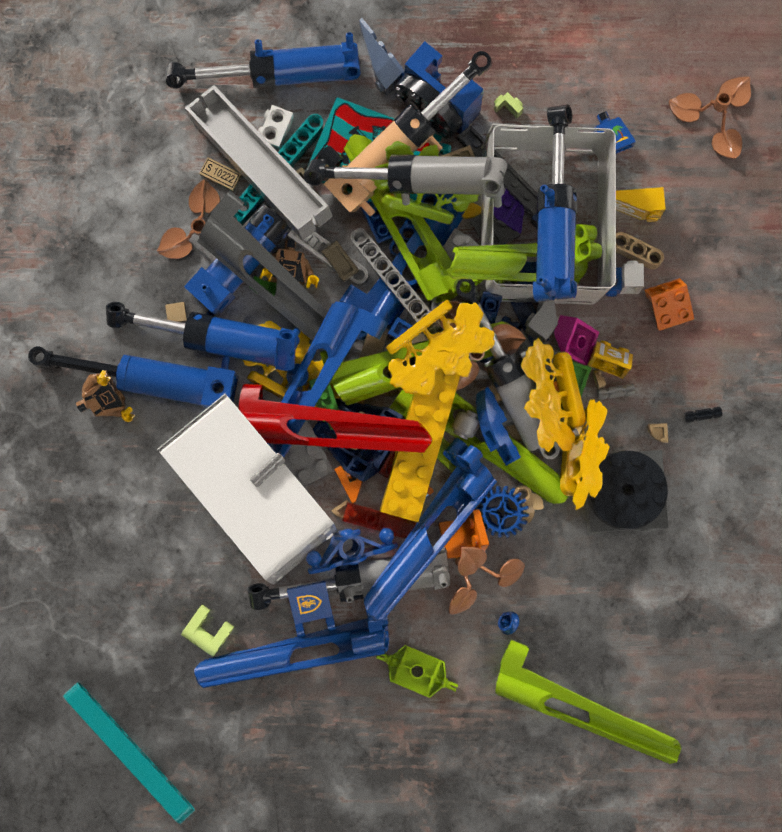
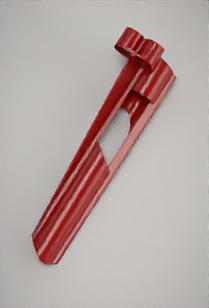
M242 385L239 410L266 443L424 453L432 443V436L418 421L265 401L263 399V385ZM291 419L326 421L335 431L337 439L297 435L287 427V422Z

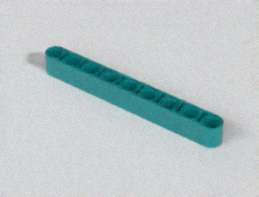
M311 114L279 150L278 153L292 168L323 131V118L318 114ZM312 123H317V124H319L320 126L314 128V127H311V124H312ZM306 137L308 140L300 141L299 138ZM293 150L296 154L289 155L287 152ZM251 184L239 197L244 202L243 206H247L249 209L247 211L239 209L233 216L242 226L265 200L261 195L259 197L251 195L253 192H257Z
M77 682L63 695L71 707L177 823L181 825L195 811L189 801L82 684Z

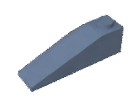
M361 18L359 20V27L376 80L375 85L380 92L383 91L385 95H388L395 90V85L404 76L405 71L391 52L387 53L384 43L376 41L377 37L374 31Z

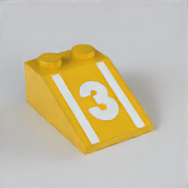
M664 187L617 190L616 210L639 220L656 222L666 210Z
M597 341L587 366L623 379L631 370L633 354H630L628 349L622 347L618 349L611 347L612 344L609 342Z

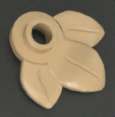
M520 485L515 488L514 495L522 491L526 493L525 498L527 501L522 505L529 506V509L524 510V512L529 513V517H523V519L530 523L534 517L535 510L544 508L543 500L539 495L532 493L531 489L527 486ZM509 499V506L518 511L515 503Z

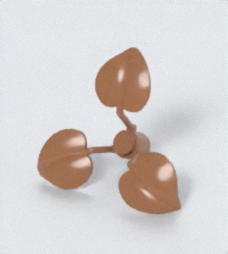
M738 77L726 81L721 85L716 99L711 100L703 108H700L701 100L699 97L692 93H683L670 99L669 107L679 120L690 123L699 119V112H703L713 105L715 110L722 112L723 115L722 133H716L713 136L712 147L717 154L730 159H736L742 151V138L735 129L725 131L726 113L730 104L734 107H742L749 102L751 97L750 77Z
M204 179L199 182L189 196L191 211L194 213L201 212V215L192 221V230L187 237L183 229L176 227L170 228L164 233L157 252L162 256L180 259L186 257L191 252L192 244L189 239L194 233L200 236L206 223L203 220L205 212L210 213L220 202L219 194L207 180Z
M450 302L453 307L444 315L447 319H453L456 316L457 308L461 304L460 302ZM439 319L440 325L443 328V323ZM455 323L450 324L453 328H456ZM499 324L492 328L504 352L518 349L526 340L523 333L512 325ZM485 352L482 354L469 353V359L472 363L471 371L468 377L460 376L456 390L468 386L476 379L479 373V366L475 361L481 360Z
M462 547L461 557L456 558L455 563L458 566V572L466 581L467 588L462 587L454 594L449 606V614L461 613L474 604L477 592L471 589L472 586L468 575L474 574L478 568L499 578V586L507 587L514 584L521 577L525 563L519 559H511L501 567L500 574H497L482 566L487 559V554L482 549Z

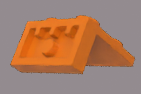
M680 278L644 290L646 297L652 303L659 331L694 320L688 287Z
M480 509L474 510L444 546L448 559L461 557L462 547H475L482 549L484 552L486 551L489 541ZM454 520L438 524L441 536Z

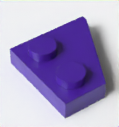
M506 189L504 195L501 196L502 206L499 208L494 207L493 215L497 220L503 221L507 227L521 234L524 208Z

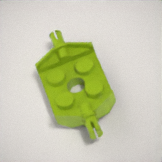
M406 645L393 655L382 654L381 656L385 658L378 655L376 659L388 664L390 682L428 698L432 697L441 688H447L456 692L454 687H458V684L446 678L445 662ZM414 666L422 667L423 674L420 677L412 675L411 671Z

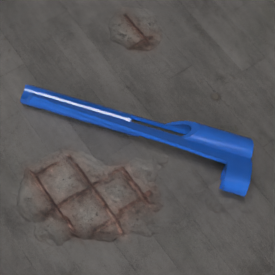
M445 194L442 200L444 201L445 198L448 200L453 194ZM451 203L441 206V208L453 214L454 218L451 224H444L425 218V221L442 246L445 245L454 229H457L465 212H457ZM415 231L406 245L414 255L417 248L424 245L417 231ZM399 252L391 263L402 275V271L407 263L401 252ZM381 278L377 280L367 294L357 287L349 285L339 300L389 322L388 325L391 327L405 309ZM393 279L391 281V284H397L399 279ZM416 279L407 281L416 292L419 287ZM404 293L402 299L409 298L411 293Z
M344 302L332 303L281 403L315 407L361 331L380 340L389 322ZM317 349H325L328 358L312 389L309 391H297L296 389ZM288 420L287 427L293 433L298 434L306 420ZM267 443L276 454L279 453L283 457H285L291 447L290 444Z
M455 438L443 452L444 456L456 466L455 470L364 597L366 612L374 621H384L497 483L486 466L480 462V459L483 457L481 451L472 445L468 447L459 438ZM447 506L454 507L457 512V518L432 547L427 529Z
M367 613L366 619L336 626L335 630L328 631V629L305 634L303 637H294L248 650L205 659L194 669L197 683L202 688L382 655L389 649L388 616L384 621H374ZM326 643H334L339 647L337 655L290 663L291 654L295 649Z

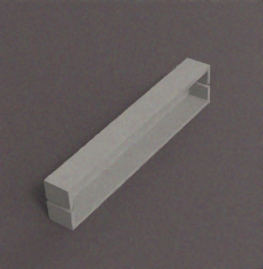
M215 85L201 95L207 109H204L199 98L185 107L190 120L302 240L316 231V225L321 227L333 217L326 202Z

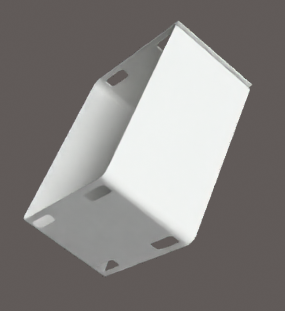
M492 124L481 146V149H483L482 157H494V150L553 151L554 126ZM565 127V152L594 153L598 158V243L602 247V255L598 259V287L577 286L575 298L555 299L554 302L556 304L593 305L616 283V136L611 129ZM502 128H523V129H502ZM578 130H595L605 132H578ZM566 148H580L592 150H566ZM481 195V246L493 245L494 200L493 197H486V195ZM483 280L481 282L480 295L483 292L501 295L502 299H515L502 300L501 302L540 303L536 302L533 297V285L498 284L494 280ZM500 286H524V287H500ZM579 288L598 289V290H583V289H579Z
M226 394L222 395L157 449L261 576L273 585L306 559L309 552L315 551L338 532L332 520L284 463L278 466V469L266 480L264 479L259 487H256L250 481L251 477L255 474L257 475L258 471L269 460H273L276 453Z

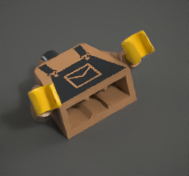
M285 240L284 249L279 248L276 252L271 253L302 286L307 281V288H310L311 284H314L315 288L318 287L319 278L314 275L308 259L305 258V254L295 251L296 241ZM262 265V272L259 278L262 279L263 276H266L267 281L277 283L276 276Z
M102 370L101 373L91 374L87 377L82 388L83 399L76 402L78 410L82 413L91 409L97 417L101 415L122 417L126 422H131L135 417L134 414H130L133 409L131 407L125 409V397L120 390H117V385L107 370Z

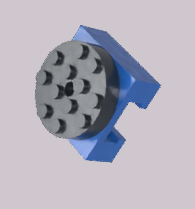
M424 41L405 63L404 76L395 85L397 93L395 97L401 103H404L406 107L411 103L421 112L446 89L440 83L441 74L438 72V66L442 62V55ZM471 80L430 119L431 125L437 133L447 139L451 138L456 132L461 134L467 129L481 112L484 89Z

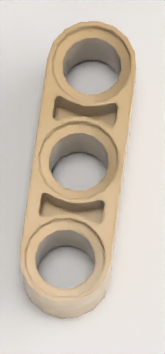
M616 233V239H622L625 243L624 246L616 244V253L633 261H638L639 264L644 263V266L649 269H657L663 262L664 254L661 250L627 233ZM639 247L642 253L635 254L632 248ZM650 256H656L659 262L653 263L650 260Z

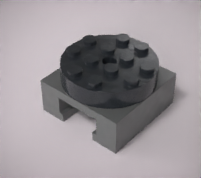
M662 450L608 453L605 460L599 465L600 472H602V488L595 498L591 497L589 493L585 501L587 535L605 534L614 531H653L669 528L666 503L668 486L664 475ZM625 485L633 490L629 496L623 493V486Z

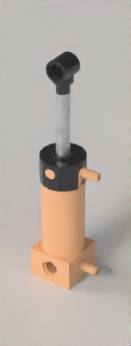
M484 51L475 53L468 62L469 66L422 112L410 103L352 162L342 167L375 168L376 166L387 164L389 161L386 159L385 149L396 141L410 146L413 153L427 142L430 145H437L440 151L442 146L433 137L437 131L431 125L430 119L477 74L480 76L492 67L491 56ZM481 56L487 58V64L484 67L477 65V59ZM329 178L324 183L350 213L356 212L360 207L369 216L375 213V210L367 203L375 194L373 191L377 188L373 180ZM348 184L353 188L351 194L347 192Z

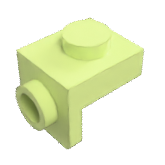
M508 92L504 96L500 95L494 101L493 110L495 112H498L503 106L516 118L523 112L522 102L516 97L513 98Z

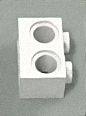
M272 105L270 110L267 109L264 115L265 123L263 127H259L258 132L276 151H279L285 142L294 120L293 112ZM276 116H281L283 118L282 121L278 123L274 122L273 119ZM269 133L276 135L274 139H267L266 136Z
M627 261V264L622 266V291L620 294H639L644 287V263L638 264V261Z

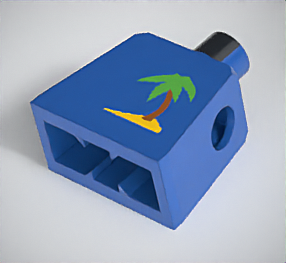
M607 111L597 115L600 125H597L595 128L611 129L615 133L616 154L634 147L636 141L620 117L610 120Z

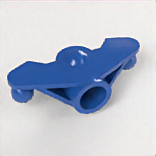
M390 528L382 529L379 533V538L385 544H379L359 536L361 533L360 529L340 530L332 536L331 542L322 558L317 551H311L307 554V564L312 566L308 569V574L329 571L341 565H357L369 556L393 550L398 547L397 542H392L394 533ZM352 539L351 549L344 553V542ZM364 542L371 544L373 546L364 548Z

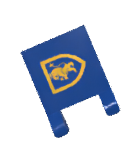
M325 581L287 588L297 637L305 636L304 622L318 619H326L328 631L336 629Z

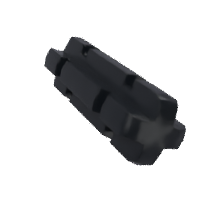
M714 407L712 409L695 410L694 412L688 411L684 413L686 422H694V420H707L712 417L719 418L722 417L723 413L721 407Z

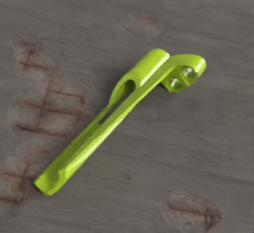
M356 134L350 137L344 148L350 162L372 142L370 139ZM376 188L373 191L375 194L371 197V200L427 301L441 303L455 298L458 295L454 291V283L457 279L451 278L446 272L451 267L453 261L425 219L383 204L381 202L384 193L390 192L389 188L384 190ZM400 216L411 220L427 249L426 257L418 258L409 251L392 220L393 217ZM471 279L475 283V286L483 281ZM462 282L460 285L461 292L468 291L469 283Z
M576 225L574 281L577 284L585 275L588 262L597 260L602 255L601 245L594 242L597 237V229L593 225ZM537 243L454 247L452 251L455 252L454 260L451 267L446 270L453 279L535 282L536 273L519 272L524 267L527 257H537Z
M501 321V322H497V323L490 324V325H491V327L493 328V327H495V326H497V325H499V324H508V323ZM429 340L412 345L415 349H424L428 346ZM402 348L393 355L388 351L342 362L331 379L330 384L333 385L337 394L347 406L397 389L390 384L391 379L383 374V370L392 359H404L407 348ZM490 349L485 352L482 359L493 356ZM322 350L319 352L323 364H325L328 355L326 350ZM416 352L418 356L422 355L421 352Z
M402 390L389 408L400 413L406 419L413 394L405 393ZM455 393L445 428L447 433L455 438H459L468 447L472 445L479 449L484 458L517 479L549 503H564L569 496L564 495L560 489L561 475L510 435L509 437L517 447L521 458L506 466L497 449L490 452L485 441H480L475 436L472 438L468 437L466 440L453 433V413L456 409H464L466 412L471 410L477 414L475 407Z
M510 640L500 663L501 667L495 694L668 764L678 761L682 748L678 740L647 725L624 717L523 668L522 666L529 648L524 644ZM550 698H555L589 712V723L547 707L544 703Z

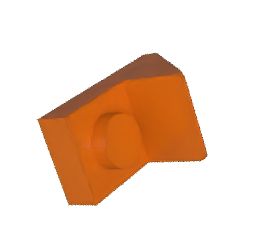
M339 466L334 470L353 505L357 502L363 482L359 479L350 482L349 480L352 479L351 475L345 469L343 470L342 466Z

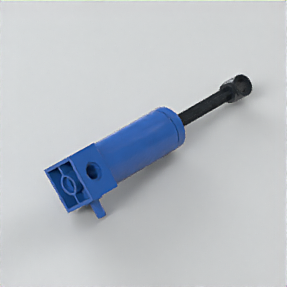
M40 346L33 347L28 354L29 361L38 368H50L53 365L96 374L101 373L102 370H107L110 376L116 377L117 390L202 405L205 409L224 394L234 403L239 378L235 371L228 370L230 357L223 356L221 368L208 366L207 370L130 355H123L120 363L116 366L53 354V351L45 350ZM39 353H43L44 358L37 362L36 356ZM218 388H224L221 393H216Z

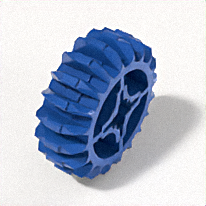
M497 486L496 492L492 488L489 491L490 495L487 494L484 497L486 500L483 499L480 502L483 506L477 507V509L482 511L483 523L487 524L486 532L491 528L492 536L498 532V538H501L504 532L506 538H509L510 531L515 536L517 534L516 529L522 531L523 527L521 524H527V520L523 519V517H529V513L524 512V510L529 509V506L522 505L527 500L526 498L519 499L522 495L521 492L514 495L515 488H512L510 492H508V486H504L503 491L500 486ZM502 497L498 507H489L490 502L494 498ZM508 498L515 503L518 511L509 506ZM502 506L504 508V511L509 513L505 514L504 517L502 516L501 512L497 511L501 510ZM489 513H490L491 515H495V516L497 517V519H498V523H497V524H499V525H496V524L491 520V518H490V516H489ZM508 517H518L512 526L504 527Z

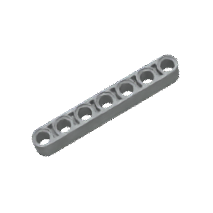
M362 228L355 229L351 233L353 244L414 321L417 323L431 312L370 235ZM359 237H365L362 242H357ZM370 251H376L375 255L368 256ZM381 265H388L385 270H379ZM395 278H398V283L392 285L391 281ZM404 293H411L409 298L402 299ZM416 307H422L421 312L413 313ZM438 321L432 327L427 328L431 334L438 332Z

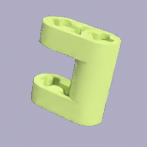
M201 605L181 635L214 657L234 629V626L226 621L214 637L200 627L210 612V609Z

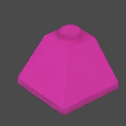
M560 315L554 330L560 351L569 353L572 360L587 366L599 331L576 317Z

